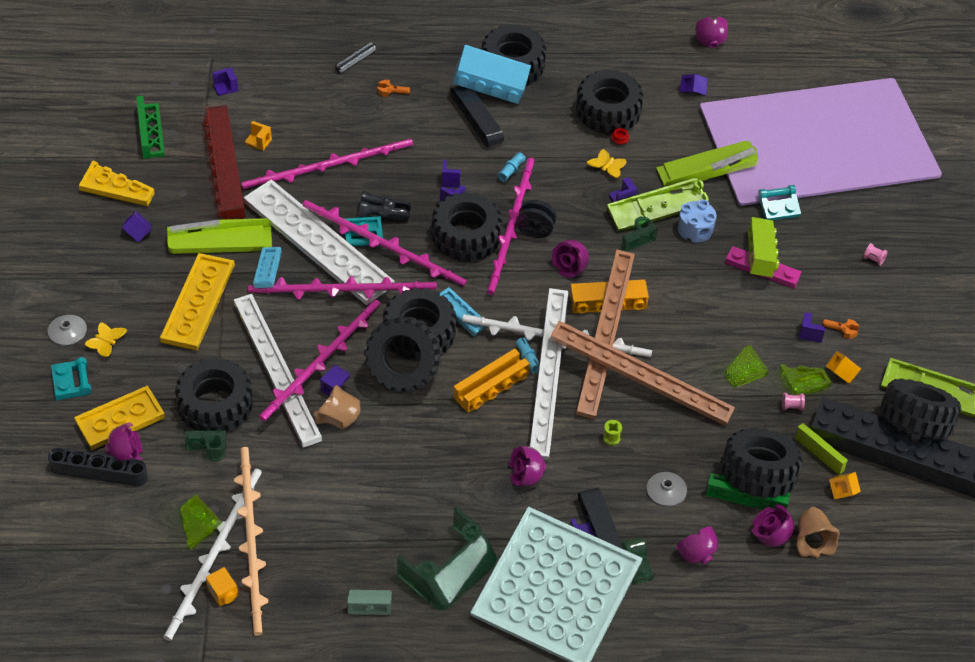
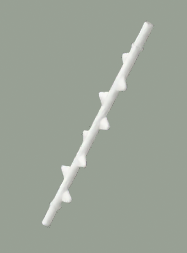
M463 314L462 322L481 325V327L487 326L490 329L491 335H496L500 329L524 333L529 341L534 336L543 337L544 329L520 325L516 316H513L507 323ZM588 330L583 331L584 333L589 335ZM618 338L613 343L614 348L624 353L651 358L652 350L625 345L622 338Z
M254 469L251 475L252 490H254V486L262 473L259 469ZM243 491L232 496L236 504L227 521L215 524L220 533L209 554L199 557L198 560L203 565L193 583L181 586L180 589L186 596L177 613L172 617V622L164 635L165 640H172L179 625L183 623L184 616L196 613V609L191 603L201 584L206 582V576L210 575L208 571L220 551L230 550L231 546L225 540L235 521L244 518L237 514V509L244 507Z

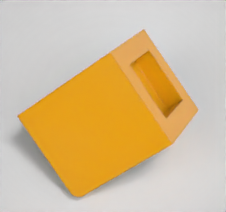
M252 121L250 123L251 134L245 140V145L264 151L272 140L271 127Z
M836 351L826 365L829 370L847 383H851L861 370L859 366L838 351Z
M856 472L829 479L834 499L853 496L861 491Z

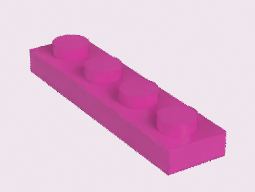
M732 246L725 263L750 272L749 252ZM779 263L778 270H774L773 277H761L795 289L802 271Z

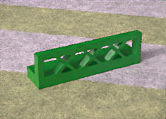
M136 96L143 159L165 157L159 103L144 104V97ZM156 109L152 115L146 113V110ZM151 121L157 123L153 128L148 125ZM153 133L158 136L155 140L149 138ZM154 146L160 148V150H161V151H153V152H150V150H151Z
M714 473L710 474L705 494L706 496L761 510L767 507L770 509L777 508L775 505H781L787 509L790 499V492L784 496L779 495L777 498L750 496L749 493H742L737 487L731 486L730 481L727 482L724 476Z

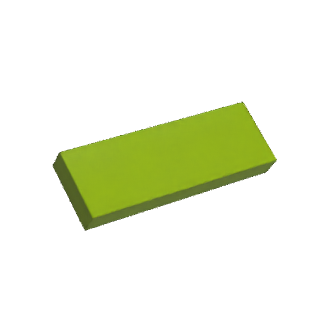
M805 424L799 425L795 439L838 475L842 474L845 470L847 459Z

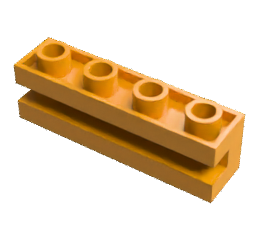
M645 280L628 281L621 311L647 309L649 296ZM608 282L571 284L569 296L570 302H572V313L601 312Z
M513 349L454 386L453 398L467 413L473 409H478L489 399H494L500 392L508 390L516 382L524 380L529 375L530 363L525 358L520 360V353Z

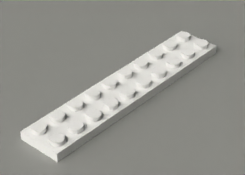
M273 180L266 182L243 197L246 205L263 219H270L271 226L340 284H345L350 276H353L357 283H381L385 277H389ZM363 291L350 292L365 305H368L386 291H375L371 298H367Z

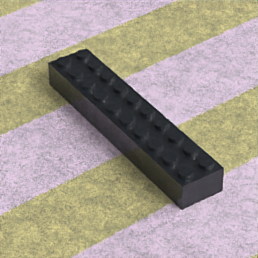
M822 397L811 430L834 449L975 498L974 448L948 439H933L914 435L911 432H906L899 427L893 426L892 423L887 422L881 416Z

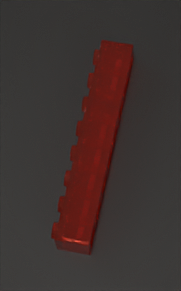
M227 105L206 107L207 115H203L204 125H208V127H205L206 137L210 138V140H207L208 150H212L209 153L210 163H214V165H211L212 176H216V178H213L214 189H218L215 192L216 202L221 204L217 205L218 214L223 217V220L245 219V209Z

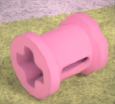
M870 243L863 258H869L878 262V265L881 266L888 251H882Z
M783 393V410L788 408L799 409V411L804 410V394L788 395Z

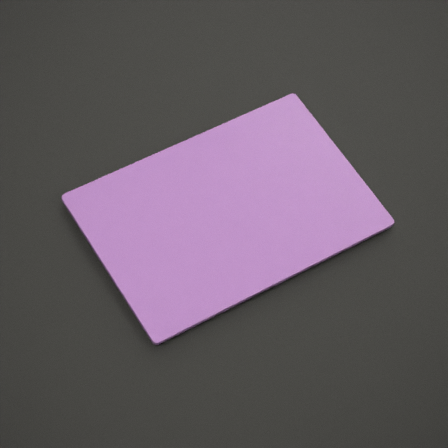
M894 78L700 104L701 112L716 149L742 141H750L752 146H755L757 149V165L727 174L738 204L741 206L760 203L759 189L771 190L795 185L796 196L800 198L940 178L942 174ZM737 160L733 163H730L729 166L739 163L740 161ZM789 195L767 197V200L788 199Z

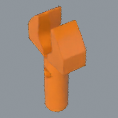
M382 80L378 82L377 93L382 97H388V94L391 92L409 94L410 88L392 86L390 80Z
M824 319L822 322L824 327L842 331L844 333L843 338L851 339L857 337L859 325L854 320L848 319L846 323H839Z

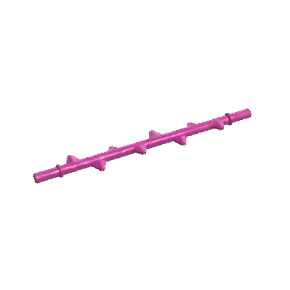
M407 139L372 149L363 148L361 152L341 157L332 153L329 160L307 166L300 164L298 168L279 173L267 170L264 177L259 176L256 179L241 182L242 189L258 185L262 186V184L270 180L277 181L281 179L293 182L294 177L316 170L322 172L327 167L347 162L356 166L358 159L378 154L387 155L389 151L412 146L413 142L412 139Z
M533 158L527 159L519 187H513L516 198L512 210H509L510 218L504 236H498L501 247L497 260L493 261L494 270L490 276L491 280L487 290L489 295H494L497 283L500 280L499 276L503 264H506L505 256L511 238H517L514 227L525 190L532 189L529 177L532 175Z
M307 200L303 203V207L317 213L318 216H323L339 224L341 234L351 230L369 239L370 247L381 245L399 254L401 264L411 260L429 269L430 277L432 278L441 275L446 280L449 279L463 287L467 283L466 279L430 262L428 254L425 253L418 256L399 247L398 237L387 241L369 232L368 224L365 223L357 226L339 217V208L337 207L327 211L324 207H319Z
M350 276L345 284H321L319 279L315 278L311 284L287 285L284 278L280 277L273 287L254 288V285H249L248 292L267 294L271 292H293L299 300L305 292H328L331 297H335L339 291H363L367 298H371L375 291L398 290L402 294V291L407 289L409 291L413 288L437 290V282L392 283L389 277H385L381 283H357L354 277Z
M374 300L365 310L361 311V314L348 327L338 326L337 329L340 335L328 347L319 344L317 349L320 355L305 370L295 369L294 373L297 378L284 391L276 388L272 391L275 400L271 401L270 405L258 416L259 419L265 422L292 393L303 395L304 391L301 384L315 370L325 371L326 367L323 362L336 349L341 351L347 350L344 341L358 327L368 328L369 325L366 319L370 318V315L380 306V302Z

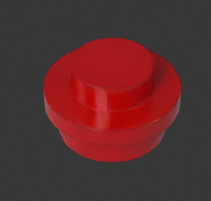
M619 128L612 133V141L616 144L622 145L629 141V135L625 129Z

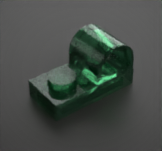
M640 216L636 218L633 232H629L622 237V250L628 252L655 241L658 230L657 226L648 217Z
M185 431L186 449H206L208 459L214 462L221 461L225 457L227 449L226 431Z
M638 537L621 541L625 551L642 558V562L632 580L633 585L653 580L654 575L647 560V546L644 538Z

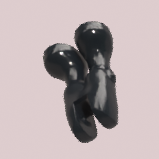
M362 191L358 218L378 215L384 219L408 221L411 204L406 201L386 196L379 197Z

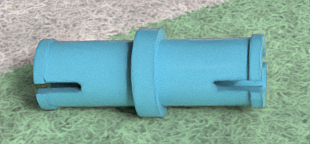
M517 152L511 160L505 163V167L497 174L499 180L506 182L512 174L518 171V167L525 161V156L522 153Z
M522 338L518 339L515 345L521 353L522 360L525 358L530 363L531 373H538L540 363L536 358L535 350L531 349L526 338H523V341Z

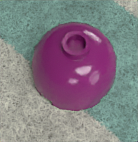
M711 17L699 20L695 27L697 40L709 48L718 47L727 39L728 22L721 17H717V20H711Z
M565 240L558 243L552 250V263L554 267L557 266L560 270L558 273L566 278H573L579 275L588 266L589 253L586 247L579 241Z
M132 423L121 424L110 432L108 444H106L108 455H112L115 459L121 461L128 459L142 460V457H139V453L143 452L141 441L137 431H132L130 428L133 426Z
M518 446L519 448H514L510 456L509 467H513V474H510L511 481L515 486L534 485L545 472L546 463L541 453L535 448Z
M775 505L777 508L773 509L765 508L753 520L754 528L752 532L762 544L771 547L782 545L790 539L794 532V520L787 509L781 505Z
M711 526L699 530V533L692 534L677 544L676 548L684 560L693 564L701 562L702 565L713 560L712 555L717 551L718 539Z

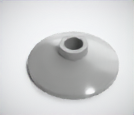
M76 315L60 316L54 319L48 327L50 340L60 346L77 344L87 333L85 321Z
M671 472L657 473L647 483L646 490L649 498L654 503L663 507L679 505L684 501L687 494V486L684 480Z

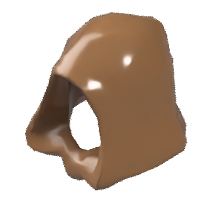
M336 385L333 387L330 397L318 411L314 412V421L316 424L329 423L344 429L358 418L360 414V400Z
M810 507L801 513L797 526L799 534L797 537V549L799 555L818 558L820 554L833 555L838 546L839 530L832 526L823 511L816 507ZM816 532L824 541L823 545L816 549L810 547L805 540L806 535Z

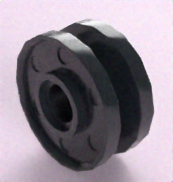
M528 200L519 209L516 225L523 234L529 237L545 238L553 232L557 214L549 204L543 201Z

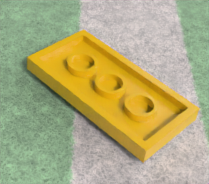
M147 385L78 415L74 419L90 449L94 450L108 444L109 434L117 426L130 422L133 424L130 427L132 431H137L164 419L165 413Z

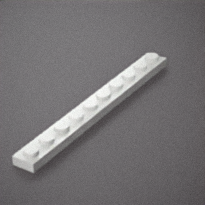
M549 288L530 440V447L538 450L544 460H548L550 454L562 345L551 340L550 336L558 321L565 323L568 291Z
M249 294L234 299V305L274 388L284 391L294 379L253 295ZM292 393L282 405L302 446L306 447L321 442L322 436L302 395Z

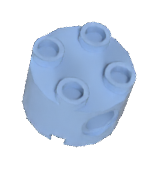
M707 200L691 201L682 205L678 231L684 239L687 240L689 238L692 239L691 242L697 243L711 238L717 215Z

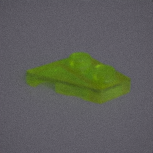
M749 344L727 367L725 375L733 387L736 388L768 376L769 370Z
M786 364L780 365L779 370L794 395H800L801 393L806 395L831 387L832 382L823 368H808L806 366L788 368Z
M197 494L180 507L181 515L184 518V530L188 539L187 545L191 549L222 523Z

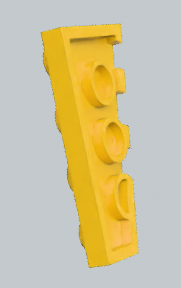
M92 161L79 184L80 191L144 206L149 205L155 194L154 188L136 180H129L126 175L116 174L112 172L111 168L101 167L95 161Z

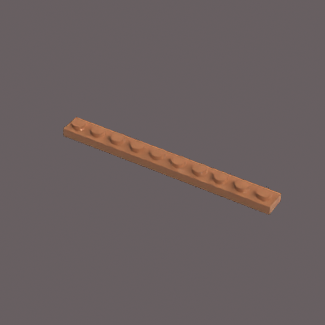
M616 250L595 334L596 339L612 347L635 254ZM589 359L576 415L595 420L608 368Z
M558 321L550 336L551 340L724 426L727 425L735 407L561 321Z

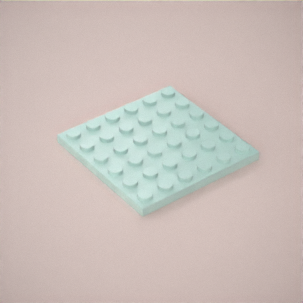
M528 507L475 603L471 616L568 662H591L642 562V558Z

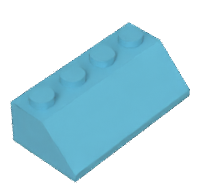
M465 45L454 72L453 84L519 104L531 65Z

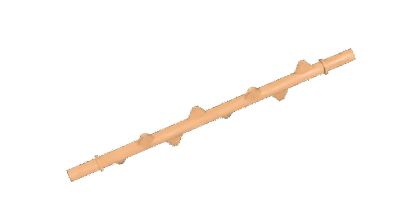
M242 447L240 449V469L242 474L234 478V483L243 486L244 507L237 509V514L245 518L247 542L239 546V551L248 554L249 576L242 579V584L251 589L253 631L255 636L262 635V611L260 607L268 603V599L259 594L258 571L266 566V562L257 559L255 536L261 534L263 529L254 524L253 501L260 498V493L251 489L248 447Z

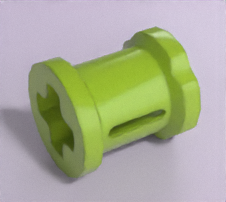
M609 420L604 426L603 441L609 446H615L620 442L622 425L616 420Z

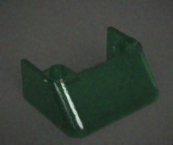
M458 507L454 508L453 527L461 533L462 538L467 544L441 567H438L431 561L421 562L417 567H414L403 556L399 555L397 557V575L439 610L450 608L493 570L497 563L496 553L481 526Z

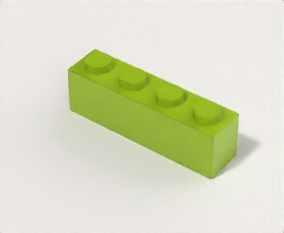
M751 218L748 228L750 274L773 277L774 270H778L777 238H775L776 228H774L773 220Z

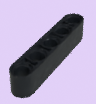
M459 85L451 87L450 91L453 100L486 147H490L504 142L501 128L476 92Z
M54 448L48 453L50 468L55 474L132 486H142L148 481L146 464L142 460L128 459L121 461L111 455L65 448Z
M599 487L578 492L579 505L586 522L591 526L594 536L625 550Z

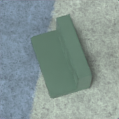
M349 590L348 614L391 615L392 592L390 590Z

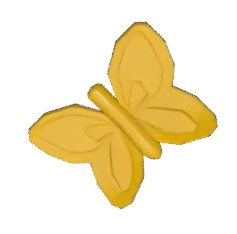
M602 149L598 154V158L587 161V164L592 167H602V171L607 170L611 176L618 178L621 172L620 169L624 167L626 160H614L613 157L610 158L606 150Z
M100 323L98 326L99 334L95 335L96 338L86 341L85 346L90 349H97L101 356L107 357L112 352L110 344L114 345L115 339L123 336L127 330L126 328L110 329L106 324Z

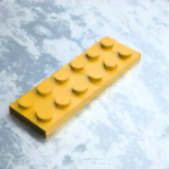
M198 253L161 334V343L198 351L235 266L234 260Z

